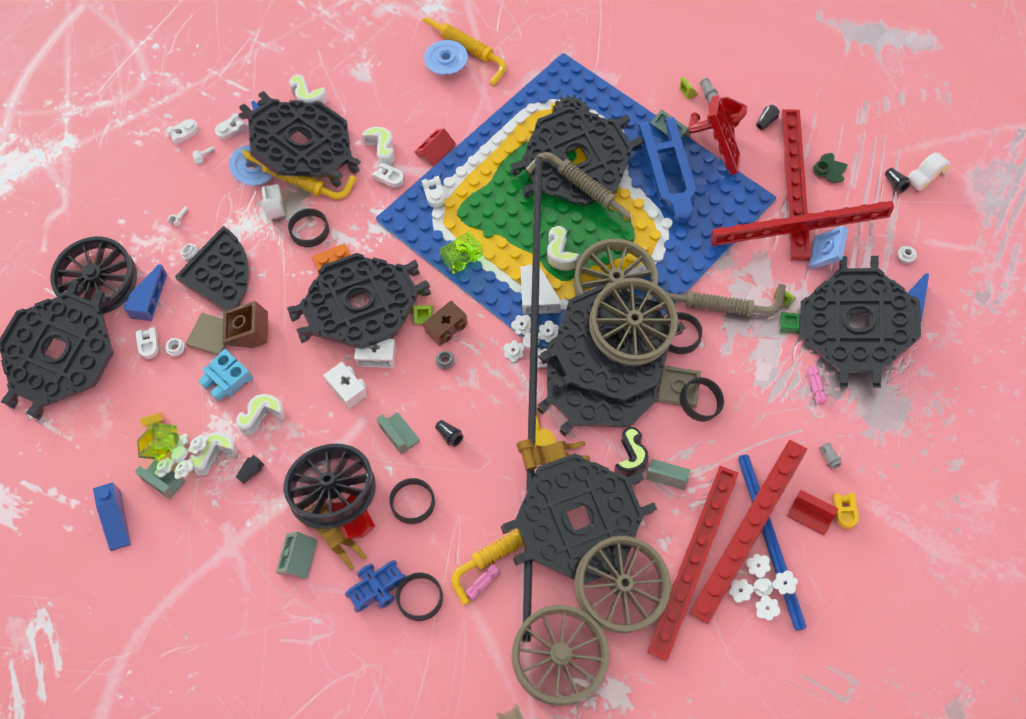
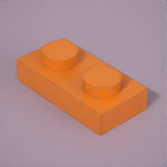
M343 243L311 257L320 274L319 270L322 265L351 254L346 244Z

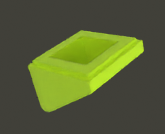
M682 76L679 89L689 100L697 96L698 93Z
M778 287L776 288V291H775V294H774V298H775V299H776ZM785 290L783 304L790 307L796 300V297Z
M433 305L413 306L414 325L423 324L433 315Z

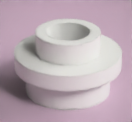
M191 243L185 245L181 250L183 259L186 261L191 260L198 253L199 248Z
M903 246L898 250L897 256L901 263L909 264L916 259L917 253L914 248Z
M172 338L166 343V352L170 356H179L185 350V344L180 339Z

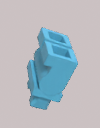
M224 349L208 367L206 366L202 369L205 374L198 382L206 390L213 384L217 385L210 393L219 402L226 395L231 398L245 382L249 383L254 378L249 370Z

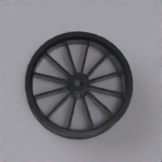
M93 236L70 244L58 255L51 269L50 282L55 295L58 297L60 296L59 294L67 291L71 282L68 281L62 284V277H75L76 279L74 280L78 281L79 285L85 287L83 292L77 296L80 297L86 290L84 299L91 301L94 287L96 291H101L100 287L102 285L106 286L114 292L109 297L108 302L101 306L103 314H106L121 306L129 298L136 285L137 269L133 259L119 242L107 237ZM107 248V249L113 250V251L102 261L103 256H104L105 249ZM98 249L93 264L88 251ZM85 253L88 265L85 267L75 260V258ZM120 254L125 258V260L111 265ZM73 262L75 265L82 269V272L69 271L66 269L69 266V264ZM127 268L126 275L111 274ZM105 280L122 281L123 283L116 290L106 283Z
M338 443L318 446L301 455L289 468L283 484L284 496L293 515L301 523L317 529H332L352 522L369 507L376 490L375 476L367 457L353 446ZM340 458L332 473L330 459ZM349 459L355 461V463L343 470ZM326 461L327 472L322 474L315 465ZM312 468L319 476V479L303 474ZM362 468L366 471L364 474L352 476ZM297 482L310 484L308 486L295 488ZM365 483L363 490L350 487L351 485ZM341 493L358 497L349 504ZM308 495L307 497L299 501L297 504H295V497ZM339 498L346 507L334 512L333 499ZM329 499V513L319 514L324 503ZM317 501L310 513L303 511Z

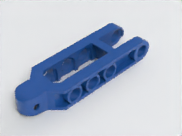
M674 117L664 119L668 132V141L657 144L654 142L649 123H640L638 125L639 135L644 141L642 146L659 204L671 211L673 219L677 223H687L692 216L693 207L691 203L695 198L694 193L697 189ZM671 151L672 155L675 156L676 168L680 172L681 185L684 186V192L677 194L669 192L658 156L660 153Z

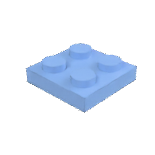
M843 225L815 236L808 266L814 270L842 260L849 229Z

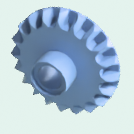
M442 40L433 43L424 54V62L427 69H430L431 73L435 72L436 75L442 74L443 77L445 74L450 76L452 73L457 74L458 70H462L468 61L467 51L464 46L452 40Z
M250 145L239 147L230 156V173L239 183L242 182L245 186L252 185L254 187L255 185L261 186L263 183H267L269 179H272V175L262 171L261 165L244 158L242 149L250 153Z

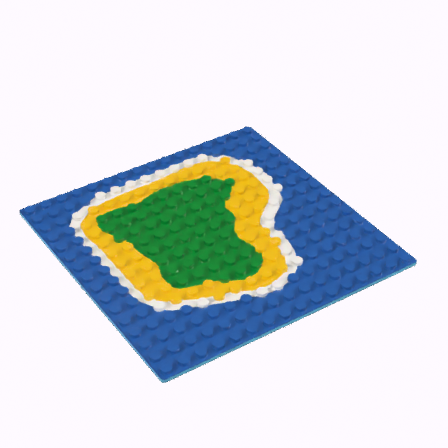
M565 53L560 54L376 217L377 223L513 331L515 329L511 327V323L516 320V316H523L520 266L532 265L534 195L525 199L523 187L532 184L525 170H522L520 174L513 177L510 169H512L510 164L522 160L530 137L535 129L537 119L553 113L552 108L555 106V101L560 102L561 96L565 99L567 94L570 98L576 95V99L582 97V102L587 101V106L590 107L589 112L598 114L599 117L617 120L627 114L630 118V122H628L629 127L622 130L629 142L640 136L638 125L648 122L655 144L668 141L665 134L651 125L650 122L656 116L654 113ZM686 135L683 137L682 143L697 189L694 193L695 198L691 203L693 207L692 216L687 223H677L673 219L671 211L660 206L643 148L639 151L633 150L631 152L618 191L614 194L616 195L615 201L631 213V222L611 206L606 209L598 202L584 207L542 194L540 268L560 299V313L539 314L538 333L540 332V325H544L546 321H552L554 325H558L560 328L569 299L576 297L574 289L576 268L563 271L553 268L548 263L547 248L551 228L555 226L564 227L567 230L564 252L577 253L580 256L591 245L602 240L624 239L631 241L646 250L654 260L658 272L657 285L665 292L685 295L734 244L712 246L710 242L712 230L719 227L725 228L756 222L775 202L776 196L739 171L738 174L731 175L729 169L725 168L722 159ZM581 147L566 153L569 160L574 164L587 160ZM671 151L658 154L669 192L672 194L684 192V186L681 185V175L676 168L675 156L672 155ZM439 176L445 195V202L442 206L435 208L428 204L421 180L427 179L428 181L434 179L433 177ZM436 186L429 187V188H430V190L436 189ZM611 250L614 268H619L623 251ZM606 251L595 255L611 271ZM626 253L621 270L626 269L638 258ZM591 259L584 265L586 268L603 272ZM640 262L626 275L647 271V269L644 266V264ZM583 273L580 275L581 283L601 280L600 278ZM650 277L640 278L650 281ZM596 287L587 288V289H583V290H584V292H587V291L592 290V289H594V288H596ZM633 289L634 294L638 298L645 299L646 292ZM665 309L660 310L663 317L666 314ZM540 339L538 348L541 350L543 348L547 349L549 342H546L545 339Z

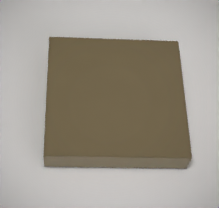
M201 312L185 343L186 346L218 356L227 346L222 343L223 318Z
M664 366L661 373L657 403L681 406L680 392L682 388L692 379L701 377V371ZM698 383L690 384L687 389L688 403L691 408L695 409L697 407L700 385Z

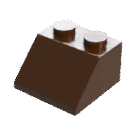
M256 301L224 311L222 343L224 345L253 348L268 343V311Z

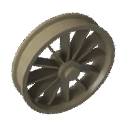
M624 239L599 241L587 248L577 262L574 276L576 296L585 293L583 289L603 284L609 285L614 281L624 278L650 277V282L657 285V267L649 253L631 241ZM611 250L623 251L619 268H614ZM606 251L611 271L595 255ZM626 253L638 258L626 269L621 270ZM591 259L603 272L586 268L584 265ZM640 262H642L647 269V271L626 275ZM583 273L600 278L601 280L581 283L580 275ZM629 289L622 290L629 293ZM649 294L647 299L653 300L654 297Z
M624 278L607 285L596 297L589 317V329L595 345L608 358L625 365H643L659 358L674 339L678 326L676 307L670 296L655 283L640 278ZM629 289L631 311H629L617 291ZM633 289L647 293L638 310L634 308ZM612 294L623 312L604 303V299ZM649 294L660 302L659 305L643 314L640 312ZM600 307L619 318H597L598 308ZM663 307L668 316V319L645 318ZM598 324H622L603 336L598 327ZM646 324L669 325L668 335ZM624 330L626 333L617 349L608 344L606 339ZM644 331L659 338L664 343L655 349ZM628 333L632 334L633 355L619 351ZM636 333L639 334L649 349V353L637 355Z
M630 536L607 538L592 547L581 559L576 570L574 582L576 598L582 611L589 614L602 629L614 633H629L652 624L666 608L671 590L669 571L660 554L648 543ZM615 545L618 573L601 549ZM620 545L635 548L625 573L623 572ZM639 550L651 562L630 576V570ZM596 553L613 577L588 565ZM651 564L654 565L659 577L657 580H633L636 575ZM586 570L609 580L610 584L584 586ZM660 583L659 598L633 586ZM610 587L611 592L591 606L585 589ZM632 592L657 603L649 616ZM613 593L616 596L607 618L604 619L593 608ZM620 596L622 598L625 625L610 622ZM627 596L644 618L639 623L630 625Z
M567 605L548 606L529 616L517 632L512 647V665L517 680L528 694L550 705H570L586 698L602 682L609 663L607 639L599 624L586 612ZM562 615L559 643L556 642L546 616ZM565 615L581 621V624L567 644L563 643ZM542 618L553 646L531 631L529 627ZM585 624L592 631L595 638L570 648V642L582 625ZM527 632L547 647L550 652L520 648L524 633ZM594 641H597L600 650V658L572 654V651ZM519 652L548 655L550 658L522 670ZM571 658L600 662L596 677H592L572 662ZM552 661L553 664L535 688L529 682L524 672ZM567 663L592 682L584 691L578 692ZM557 665L555 696H551L541 692L538 688L553 666ZM561 665L575 693L573 696L558 697Z

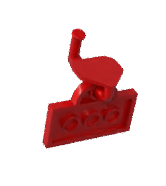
M719 95L711 98L707 120L697 122L701 118L700 115L696 112L691 114L688 127L689 133L693 134L713 128V137L715 140H718V149L720 154L724 156L725 168L729 169L731 175L738 174L741 153L735 140L734 127H737L746 116L748 107L730 97L720 98Z

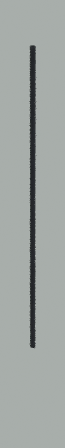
M540 156L535 158L528 439L532 440L533 445L536 443L543 159ZM535 470L527 471L526 492L535 474ZM531 560L524 562L523 623L531 616L533 565ZM525 632L522 642H531V635Z

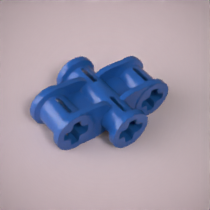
M395 560L388 562L376 572L374 571L373 564H368L358 571L357 576L363 580L345 592V597L351 600L356 613L363 611L375 601L378 602V608L383 609L395 600L394 595H390L389 592L398 587L400 582L407 577L401 573Z

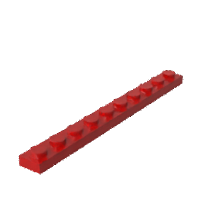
M782 109L788 217L806 215L808 211L800 109ZM809 231L789 234L791 260L810 261Z
M881 201L875 204H862L856 207H844L837 210H826L819 213L789 216L763 222L756 221L744 225L719 227L712 230L710 242L712 246L890 218L894 204L892 201Z
M790 439L788 440L689 614L706 624L710 623L808 448Z
M723 466L718 468L647 654L666 662L668 661L739 474L736 471Z

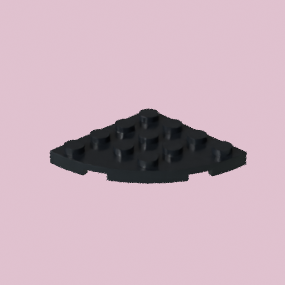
M222 226L180 270L175 278L221 310L227 311L238 307L246 294L249 283V263L244 248L237 237L225 226Z

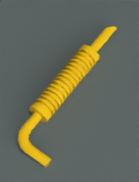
M431 18L422 19L424 23L439 30L442 38L460 43L467 52L485 62L491 60L497 63L499 70L489 82L492 86H495L505 74L507 65L502 58L494 54L493 48L488 47L448 23L441 25Z
M242 149L244 158L261 165L263 172L276 178L278 177V179L284 180L311 194L313 193L317 197L320 194H324L335 200L343 199L350 193L357 179L354 175H350L344 189L340 192H334L324 187L325 182L318 181L314 177L276 175L250 156L249 152Z
M515 529L514 533L506 534L507 537L503 536V538L497 539L496 543L492 542V544H489V547L481 548L482 551L474 552L471 554V561L454 570L451 584L463 606L468 604L470 600L461 586V576L475 567L480 571L485 566L488 567V564L491 565L492 561L493 563L496 560L498 561L499 557L502 559L503 556L509 555L510 551L512 553L514 550H517V547H523L524 544L519 531Z

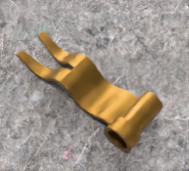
M531 439L522 440L516 444L518 452L521 453L525 471L535 470L537 465H544L569 456L570 454L565 450L569 451L586 445L585 441L570 444L565 441H559L550 445L539 446L533 445ZM584 455L582 457L586 460H590L589 455Z
M324 503L319 514H328L326 510L329 507L326 503ZM314 505L305 512L310 513ZM340 527L332 529L314 528L350 570L354 569L346 552L340 546V543L353 549L363 560L367 558L353 540L345 538Z

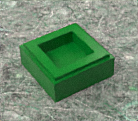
M781 312L780 332L799 333L800 313Z

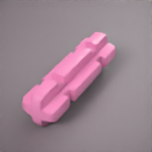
M817 366L809 367L807 373L808 377L811 378L810 383L813 394L816 395L814 396L818 404L824 403L827 400V396L824 392L825 389L819 375V369Z
M492 564L487 569V572H484L473 583V587L470 586L465 593L469 599L475 600L479 596V592L482 593L493 581L492 579L500 574L498 567Z

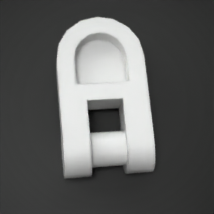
M234 113L229 119L215 127V133L220 140H228L245 131L247 125L244 121H241L242 119L238 117V113Z
M187 119L176 126L168 127L165 132L169 137H172L171 140L175 145H179L195 136L199 131V127L196 121Z
M384 162L379 165L378 171L372 174V178L376 182H382L393 188L400 187L404 183L403 173Z
M439 176L433 177L434 179L428 181L427 179L421 180L428 204L435 208L442 206L445 202V195ZM436 186V189L430 190V188H429V187Z
M151 327L146 331H136L138 351L145 359H152L159 352L156 327Z

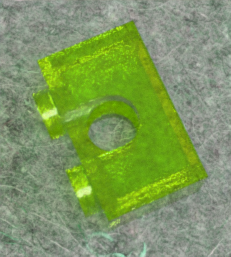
M470 231L439 249L441 261L452 274L462 271L467 263L470 261L476 262L483 256L482 245Z
M153 423L137 439L138 458L161 460L165 457L170 449H173L179 443L177 425Z

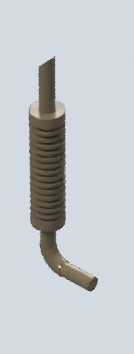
M543 152L538 155L543 158L542 161L549 160L559 167L558 172L569 179L570 182L591 196L604 208L608 209L611 206L631 222V213L615 201L616 195L583 172L570 160L562 161L551 152ZM535 159L525 169L529 174L535 170Z
M778 284L776 300L770 307L754 305V300L744 299L743 301L741 298L740 300L739 298L735 300L734 297L728 298L725 296L724 298V296L720 297V295L716 297V295L710 294L709 296V294L705 295V293L701 295L700 292L699 294L698 292L694 294L693 291H688L687 295L666 293L672 301L685 302V307L687 308L693 306L694 309L695 307L697 309L700 307L701 310L703 308L704 310L708 309V311L710 309L712 311L715 310V312L719 310V312L723 311V313L726 312L728 314L729 312L730 314L734 312L735 315L738 313V315L744 316L745 314V316L752 317L753 312L766 315L778 312L783 304L786 285Z

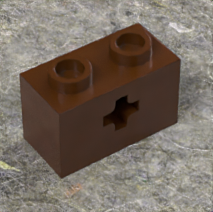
M451 300L423 323L424 330L441 346L444 342H449L456 332L462 331L468 323L467 314Z

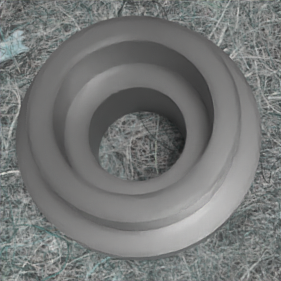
M441 351L436 356V364L441 369H449L455 363V357L449 351Z

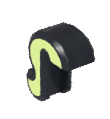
M635 427L626 428L622 433L621 439L630 459L616 464L614 469L615 473L627 477L639 472L642 473L649 459L647 449L641 444L642 434Z

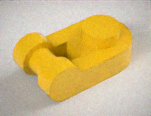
M832 494L833 506L839 508L836 514L838 525L844 529H852L859 520L855 494ZM847 503L848 507H843L842 504Z

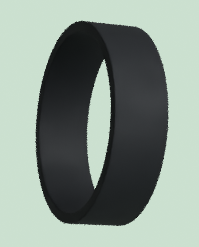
M308 208L296 212L290 218L288 230L292 240L297 245L314 247L321 244L327 238L329 225L326 216L321 211ZM316 216L325 222L323 232L314 239L302 240L292 234L293 226L301 218Z
M677 312L678 319L686 320L697 328L699 338L693 345L688 347H677L670 344L668 351L675 354H687L699 346L702 337V326L693 315Z
M697 377L689 381L682 388L680 404L683 411L690 418L706 422L722 411L724 396L720 387L714 381L704 377ZM698 383L705 385L713 392L717 401V409L714 415H701L691 408L687 400V389L690 384Z
M408 478L400 481L392 489L389 498L394 516L406 524H418L425 521L432 514L435 507V498L431 487L425 481L417 478ZM412 484L425 487L430 492L432 501L429 509L423 515L416 518H406L394 510L393 500L401 488Z
M422 572L413 573L400 582L396 591V602L405 617L414 621H425L435 616L440 610L443 603V592L439 582L432 575ZM418 578H425L434 582L439 588L440 598L438 604L431 612L425 615H411L403 610L400 605L401 591L408 582Z

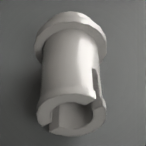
M830 442L823 444V447H819L827 461V467L835 469L842 464V458L837 456Z

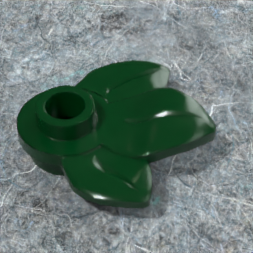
M826 153L821 156L820 161L814 164L813 172L818 177H825L830 182L839 183L844 181L842 174L848 165L835 161L833 153Z

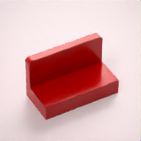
M441 128L435 130L414 153L417 157L425 156L429 163L435 166L456 143L446 129Z
M800 489L787 517L825 535L839 508Z
M350 495L346 500L351 504L358 496ZM342 502L333 503L334 512L346 507ZM367 509L352 522L340 526L346 539L364 538L376 527Z

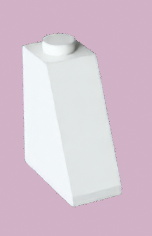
M532 265L520 266L523 315L531 314ZM540 268L539 314L560 313V299Z

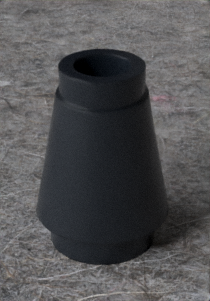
M772 104L766 106L756 123L757 128L765 130V128L778 119L779 109Z
M892 167L887 169L884 174L893 189L899 193L906 191L911 184L907 176Z
M444 420L438 421L435 425V429L447 445L456 447L462 442L464 435L460 429Z
M253 454L246 459L235 477L245 484L261 472L265 464Z

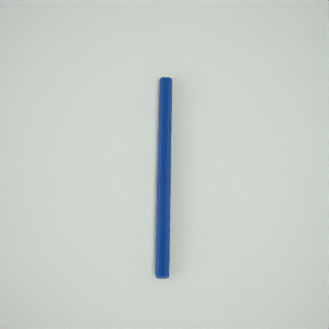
M748 454L739 456L738 461L753 503L760 491V486ZM769 517L762 533L776 574H783L788 569ZM786 592L783 596L794 629L796 631L806 629L807 625L796 592L793 594Z

